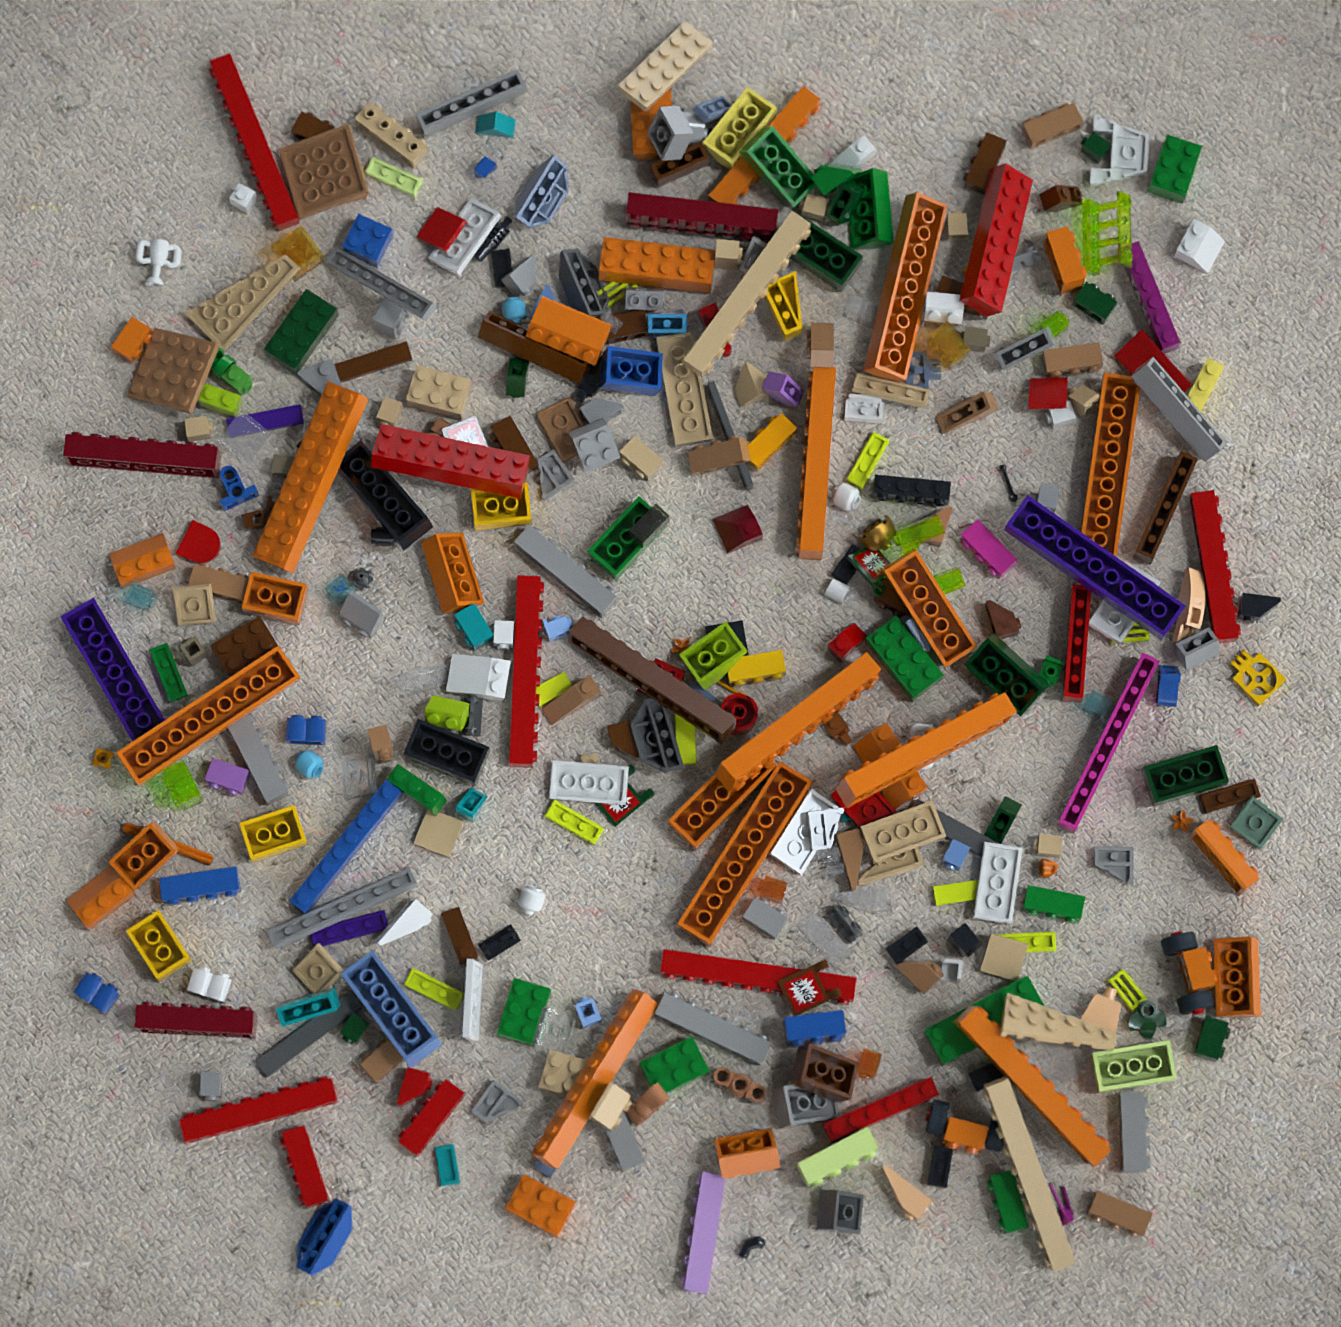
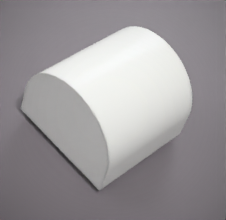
M833 578L826 590L825 596L842 605L850 586Z

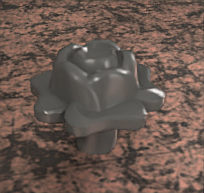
M363 567L359 570L355 569L350 577V580L353 582L352 586L359 588V590H363L364 587L369 588L370 583L373 581L371 571H367Z

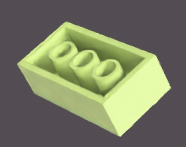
M1170 1040L1113 1049V1051L1093 1052L1090 1055L1097 1094L1174 1082L1177 1079Z
M866 1127L799 1162L796 1167L807 1188L812 1186L814 1189L823 1184V1179L829 1177L831 1180L842 1173V1169L847 1168V1170L858 1166V1161L864 1158L865 1161H868L875 1157L879 1147L869 1128Z

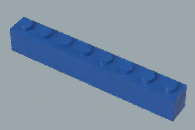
M387 779L384 781L289 900L295 908L303 914L311 911L402 797L403 794L400 789Z

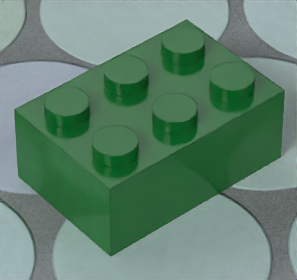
M1167 134L1148 192L1183 204L1202 145Z
M513 978L497 1036L535 1047L552 993L551 988Z
M692 1036L639 1062L650 1087L659 1083L667 1095L710 1074V1070Z

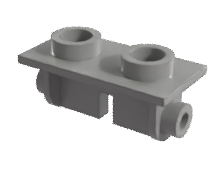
M1033 245L1022 248V252L1015 255L1011 272L1022 269L1021 261H1024L1025 267L1037 264L1041 260V256L1039 253L1036 254V251L1040 249L1033 247Z

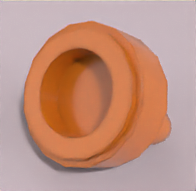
M1041 859L1038 866L1040 877L1049 878L1051 875H1054L1058 869V864L1049 859Z

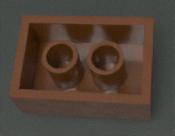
M258 616L210 646L230 678L278 645L262 618Z
M808 1043L799 1046L797 1049L790 1084L838 1103L851 1100L859 1062Z

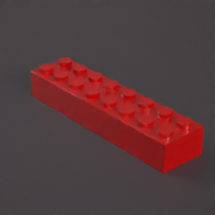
M1007 163L991 168L959 301L986 317L1002 312L1033 179Z
M385 424L380 425L372 453L373 468L518 499L522 497L530 463V455Z

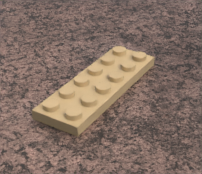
M684 21L618 85L617 90L646 112L712 48L714 43Z
M693 331L656 337L658 353H663L662 375L675 447L713 441L702 377L683 365L684 358L695 345Z

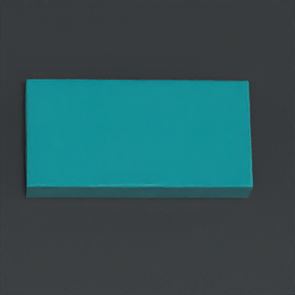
M454 1144L434 1147L441 1187L460 1184Z

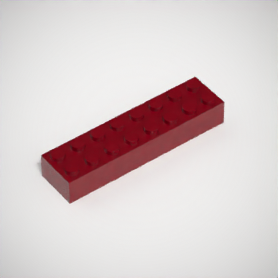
M633 192L628 193L626 225L630 228L640 229L641 227H646L652 231L663 229L670 233L681 231L688 235H696L698 233L704 234L706 237H715L716 235L723 236L724 239L741 238V240L750 242L755 236L767 244L776 233L778 209Z
M71 432V434H66L63 457L68 466L219 479L222 456L218 447H215L214 444L206 443L204 446L196 445L194 442L177 444V441L173 440L158 442L157 439L151 438L143 441L137 437L120 439L121 437L116 435H110L108 438L102 437L100 434L85 436L79 432Z

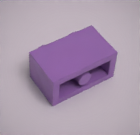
M770 371L762 386V389L776 402L798 408L804 394V390L788 375Z
M212 758L205 781L209 784L208 787L219 790L223 788L230 795H243L251 773L247 769Z

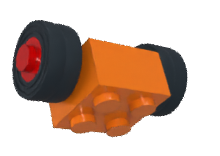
M1179 931L1162 939L1161 946L1165 956L1180 955L1178 960L1188 993L1176 999L1180 1014L1192 1013V1015L1204 1013L1203 1010L1214 1006L1210 990L1216 985L1215 981H1217L1216 972L1210 966L1212 962L1210 951H1206V947L1198 948L1194 932L1182 933V931Z
M938 1099L933 1100L931 1110H927L925 1121H928L926 1133L941 1137L945 1128L942 1144H946L945 1148L953 1150L961 1148L965 1149L964 1153L976 1155L981 1153L985 1143L986 1149L1001 1152L1004 1141L1003 1138L999 1139L996 1132L998 1127L996 1120L993 1121L991 1119L988 1127L948 1117L950 1103Z

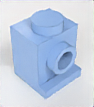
M561 616L553 617L550 619L551 622H547L546 619L543 620L549 642L568 636L569 630L573 627L570 617L566 618V616L562 618Z
M584 997L577 1001L578 1004L575 1005L583 1029L602 1022L593 998ZM586 1009L591 1010V1014L589 1016H586L584 1014V1011Z

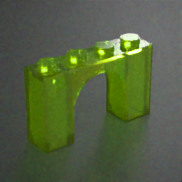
M934 514L894 530L895 536L892 537L896 547L900 546L902 553L899 555L901 557L913 548L918 550L923 542L944 534L945 530L939 515ZM958 567L933 575L944 594L966 586Z

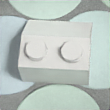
M1193 219L1174 257L1208 274L1225 241L1210 226Z
M927 292L923 323L961 326L964 303L959 301L960 295Z

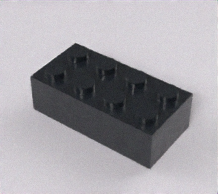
M418 719L403 755L405 759L476 786L489 756L490 747Z

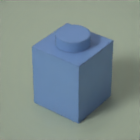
M953 839L942 860V863L945 864L944 867L951 871H955V869L959 871L970 847Z

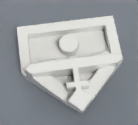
M856 392L849 394L845 404L844 421L882 424L884 404L882 399Z

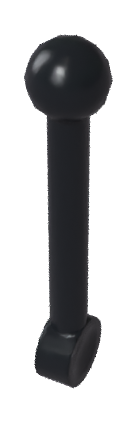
M1002 464L999 466V470L1002 471L1010 491V500L1016 502L1018 496L1014 494L1006 473L1007 467Z

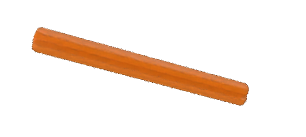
M126 822L123 832L135 837L144 828ZM173 840L181 849L178 854L207 865L212 864L214 860L212 854Z

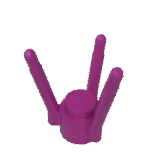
M1049 1183L1050 1190L1059 1207L1057 1213L1062 1226L1075 1220L1072 1216L1074 1212L1071 1209L1065 1186L1061 1187L1066 1207H1063L1052 1183Z

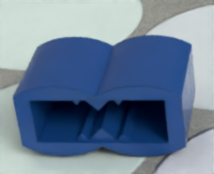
M292 715V718H287L286 743L325 745L326 719H322V716L315 715L306 719L302 715Z
M93 972L91 975L86 973L73 992L107 1015L120 996L117 993L118 988L110 983L106 986L100 982L102 978Z

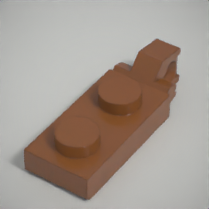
M836 711L830 721L826 724L822 722L832 738L834 737L836 741L840 738L844 745L847 746L852 742L848 735L850 729Z

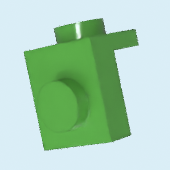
M235 363L222 375V379L237 390L241 396L244 393H248L254 383L251 376Z

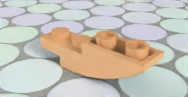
M1186 567L1178 600L1186 605V607L1178 617L1172 639L1174 643L1194 635L1196 629H1201L1205 608L1203 572Z

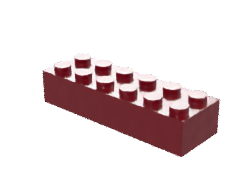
M142 1002L141 1005H136L134 1028L139 1033L256 1039L258 1015L255 1011L251 1010V1007H239V1010H234L231 1006H220V1009H214L212 1005H200V1008L192 1007V1004H181V1007H175L173 1003H161V1006L153 1005V1002Z

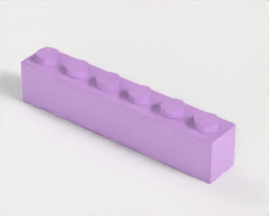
M702 1172V1176L697 1178L696 1188H700L699 1196L695 1195L693 1207H696L697 1210L696 1216H691L690 1227H694L693 1235L688 1236L687 1246L691 1248L690 1255L686 1254L684 1266L688 1267L687 1274H682L681 1286H685L684 1291L708 1294L725 1178L722 1179L721 1174Z

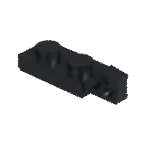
M602 356L578 386L580 391L576 395V399L583 403L588 395L592 398L600 390Z

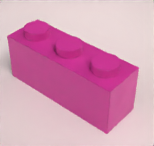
M978 519L960 536L962 546L966 550L970 549L975 554V559L981 564L984 563L988 567V572L993 577L997 576L999 579L1003 577L1018 560Z

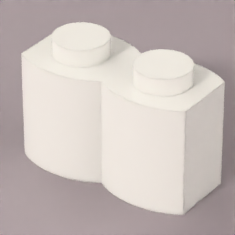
M202 966L199 969L194 968L187 992L225 1004L232 984V980L228 979L229 975L221 972L215 975L210 973V969Z

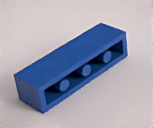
M236 866L159 878L162 902L164 904L167 903V906L178 905L179 901L194 903L198 902L199 898L205 897L206 900L217 899L218 895L233 897L238 892H241L239 872Z

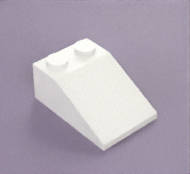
M452 654L446 692L465 696L473 695L477 696V698L503 702L511 661L492 657Z

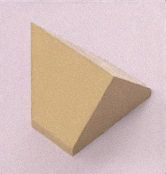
M746 361L734 388L740 407L771 397L762 389L767 375Z

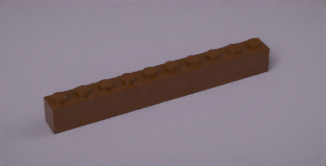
M582 617L569 630V643L720 744L735 730L736 718L733 714L724 711L715 702L709 701L700 692L694 691L685 682L679 681L670 672L664 671L655 662L646 659L640 652L631 649L625 642L616 639L610 632L598 627L592 620Z

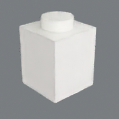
M238 183L229 199L233 207L248 214L257 200L255 191Z
M1070 400L1067 401V408L1047 409V413H1045L1046 421L1048 424L1051 423L1052 429L1072 424L1076 419Z
M495 620L494 647H497L499 650L513 648L514 621Z

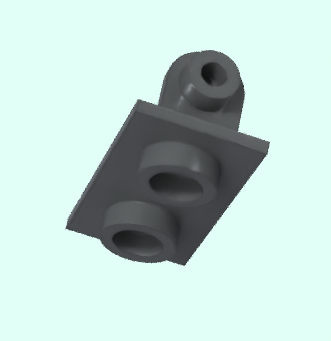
M473 695L464 697V702L469 703V720L462 729L461 735L481 736L483 698H477V696Z
M838 904L833 907L834 909L827 912L828 918L836 928L841 924L844 926L839 930V933L846 942L849 941L851 944L856 938L863 936L860 925L856 921L853 922L845 906Z

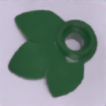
M1148 1000L1138 1004L1137 1011L1131 1014L1128 1022L1130 1031L1139 1029L1141 1034L1149 1040L1154 1036L1157 1026L1165 1027L1167 1025L1165 1014L1157 1010L1155 1004ZM1144 1007L1149 1008V1012L1147 1014L1143 1012Z

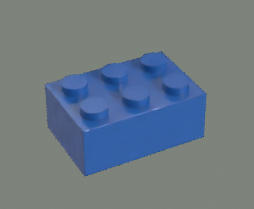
M608 346L602 352L600 389L655 396L661 390L663 353Z
M843 1010L784 1018L786 1043L791 1045V1048H798L804 1043L809 1042L813 1045H820L824 1040H830V1043L841 1042L846 1036Z

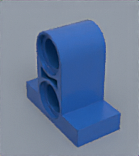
M225 466L222 468L220 476L229 495L220 500L224 511L259 496L255 484L244 488L234 467ZM233 473L234 477L232 479H225L226 474ZM235 490H242L240 496L232 495Z
M1158 665L1156 705L1176 707L1181 679L1180 671L1177 666Z

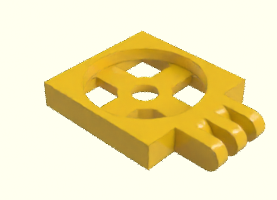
M1242 650L1240 653L1245 659L1243 660L1237 655L1235 659L1240 664L1238 665L1234 660L1230 662V665L1238 672L1232 680L1260 706L1287 679L1260 652L1252 658L1245 650ZM1254 663H1263L1266 668L1262 672H1257L1252 665ZM1244 672L1251 677V682L1246 687L1243 682ZM1271 673L1276 676L1274 687L1267 682V677ZM1257 676L1263 678L1261 683L1256 682L1255 678ZM1256 687H1261L1267 694L1256 695L1251 692Z

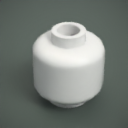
M847 483L836 486L832 491L833 503L846 511L856 509L861 501L859 490Z
M533 885L522 888L518 899V905L523 908L522 912L533 915L534 912L542 910L545 900L542 888Z

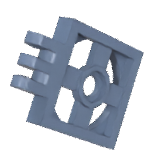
M927 351L913 352L912 357L919 359L923 366H915L912 364L911 358L909 368L912 369V373L907 375L906 384L929 389V380L941 379V374H933L934 372H941V367H933V365H940V360H927ZM915 374H924V378L919 384L913 383Z

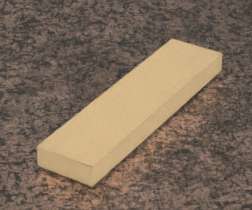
M856 373L852 392L926 409L930 393L929 389Z

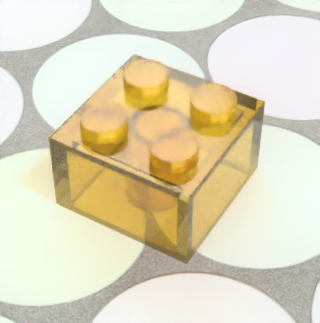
M302 225L271 246L272 252L277 259L287 255L300 267L292 277L294 282L325 262L323 253Z
M948 321L932 332L927 340L929 350L933 354L937 353L944 368L948 367L950 371L965 360L971 351Z

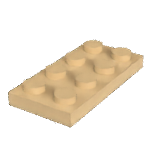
M933 800L860 827L873 863L946 837Z

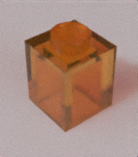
M765 876L764 880H760L757 891H760L759 897L782 904L788 882Z
M863 1049L857 1071L860 1074V1078L866 1080L875 1079L882 1057L881 1053Z

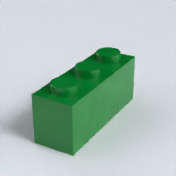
M399 764L395 766L386 778L400 789L402 794L435 816H437L447 802L442 793Z
M1028 885L1022 910L1027 911L1026 914L1031 916L1043 914L1046 915L1045 918L1057 920L1058 917L1065 919L1067 923L1076 924V921L1080 922L1082 918L1085 896Z
M1011 1170L990 1175L989 1181H987L988 1190L993 1192L995 1200H992L994 1211H998L1000 1219H997L1000 1231H1004V1234L1029 1227L1020 1193L1016 1186L1017 1182Z

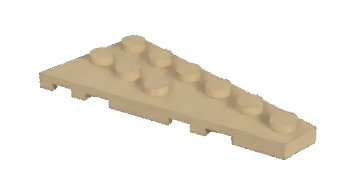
M283 255L266 265L263 269L250 274L249 277L238 281L217 293L211 299L203 301L197 307L184 312V314L213 342L218 343L223 351H226L296 274L300 267L287 255Z
M1007 993L1004 998L1000 1036L1007 1037L1008 1034H1011L1019 1039H1023L1026 1036L1032 1037L1035 1041L1057 1044L1072 1042L1073 1046L1088 1044L1091 1048L1113 1051L1116 1045L1117 1033L1110 1029H1105L1091 1022L1083 1021L1016 995Z

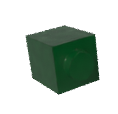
M1093 131L1090 136L1086 135L1081 141L1082 148L1080 152L1099 164L1110 150L1111 143Z
M352 1013L340 1031V1034L343 1035L342 1040L350 1045L353 1042L358 1045L370 1024Z

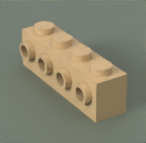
M368 102L355 118L358 127L413 169L428 153L427 143L422 138H416L412 135V131L406 126L401 127L397 124L398 121L393 116L384 114L383 109L377 104L372 105Z

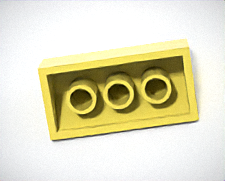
M747 87L702 144L717 162L731 170L742 157L739 151L764 126H769L777 116V107Z

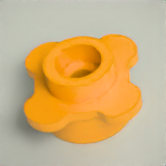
M97 748L95 750V759L92 761L93 765L109 769L114 753L111 750L106 751Z

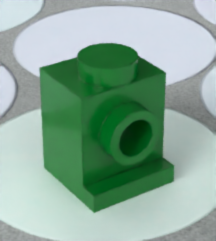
M1046 655L1039 675L1050 684V688L1051 686H1056L1064 662ZM1048 669L1053 670V671H1054V674H1052V675L1048 674V673H1047V670H1048Z

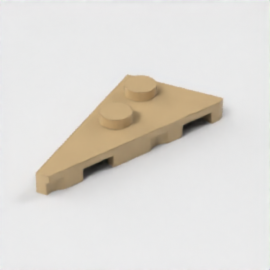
M915 848L877 862L858 880L859 886L923 867L924 863L919 849Z

